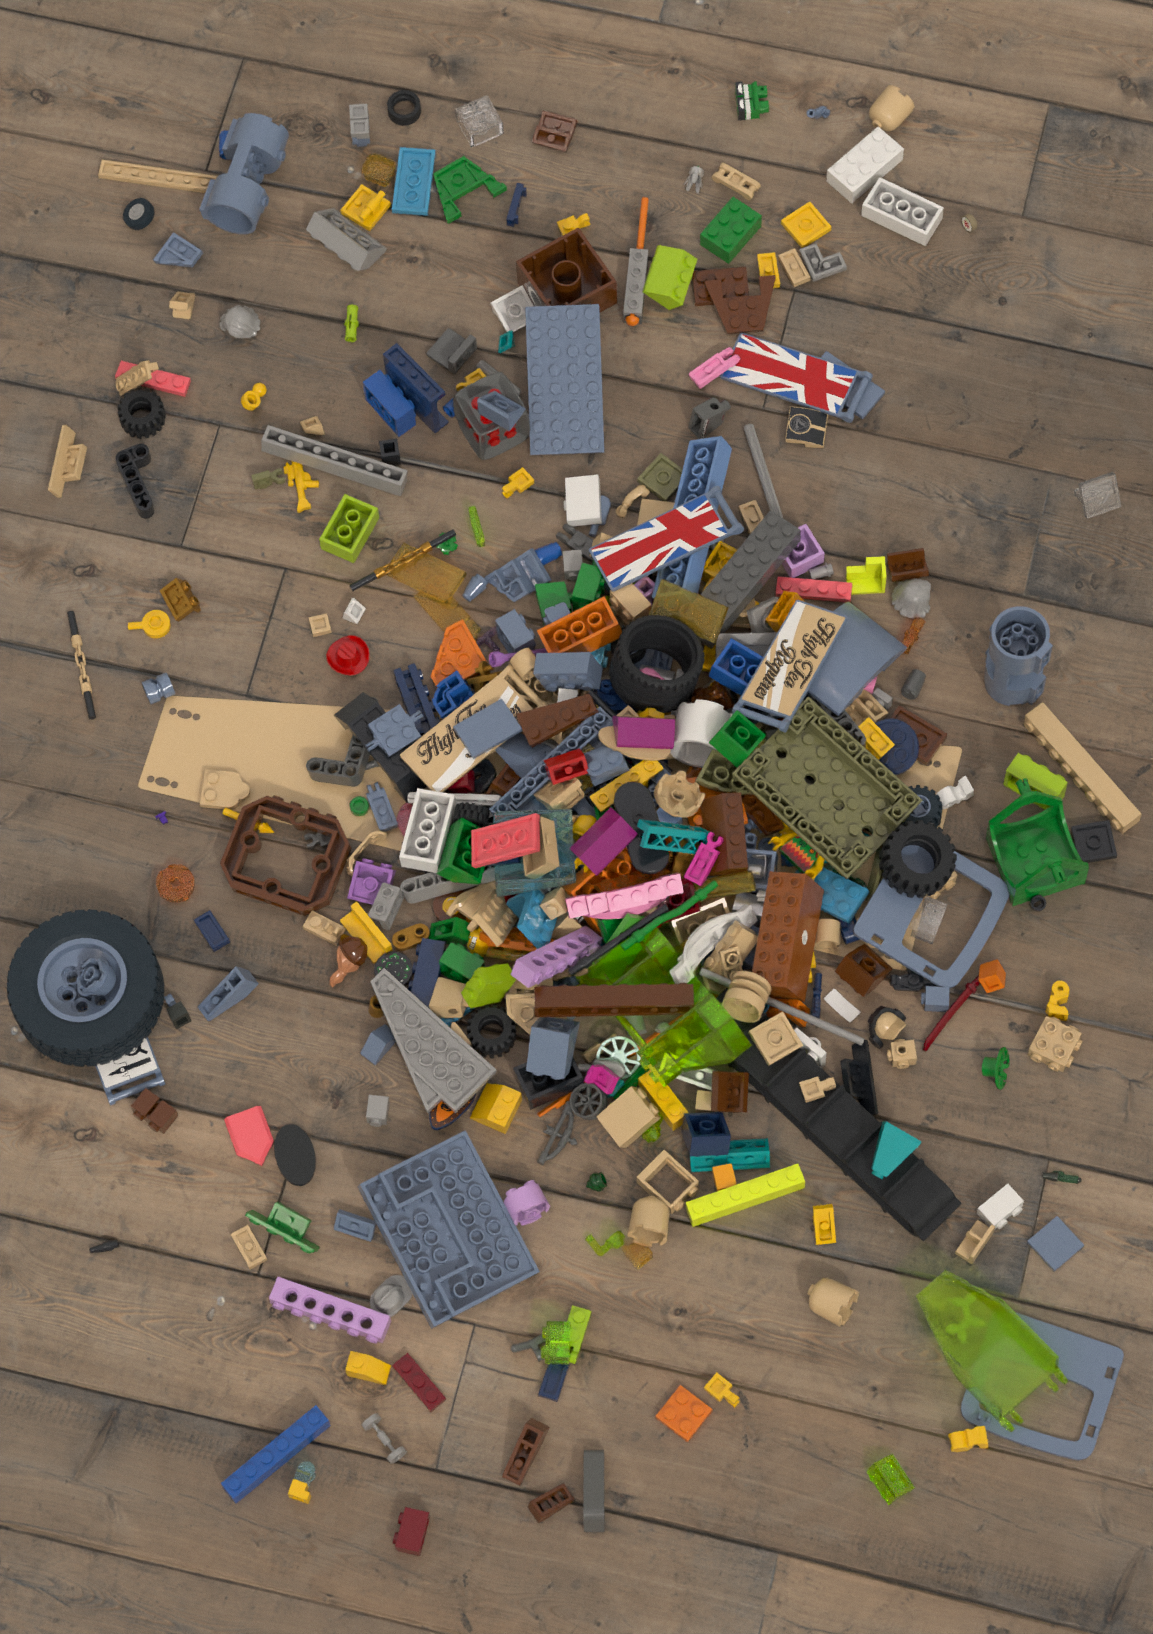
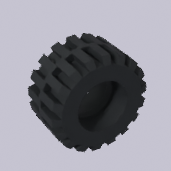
M138 388L137 391L132 389L129 394L126 392L124 398L119 400L120 404L117 407L119 420L124 431L127 434L130 433L131 437L136 435L138 439H142V436H145L146 439L151 434L153 436L156 435V431L160 432L162 429L161 425L164 426L166 419L160 396H157L154 391L150 392L148 388H145V390ZM139 409L151 411L143 418L132 416Z
M485 1005V1009L479 1007L477 1013L473 1012L471 1014V1019L469 1018L467 1022V1036L472 1044V1048L477 1053H481L482 1057L485 1058L487 1055H490V1058H494V1055L502 1057L503 1052L506 1054L509 1052V1047L513 1048L514 1041H516L515 1021L505 1012V1008L501 1007L498 1009L497 1005L489 1008V1005ZM489 1024L499 1025L503 1029L502 1034L495 1039L484 1038L480 1032L483 1027Z

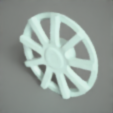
M615 1036L605 1040L600 1045L596 1059L621 1062L627 1072L622 1078L625 1079L630 1077L639 1067L640 1051L631 1039ZM615 1040H624L621 1049L617 1048ZM612 1041L614 1051H610L604 1046ZM629 1042L634 1047V1049L628 1052H624L625 1047ZM601 1050L610 1054V1057L600 1058ZM636 1052L637 1060L627 1058L628 1055ZM626 1062L635 1064L631 1071L625 1065Z

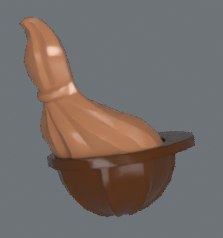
M347 934L340 935L339 946L336 952L338 969L330 977L329 983L331 987L342 982L347 973L356 971L365 963L368 947L361 938Z

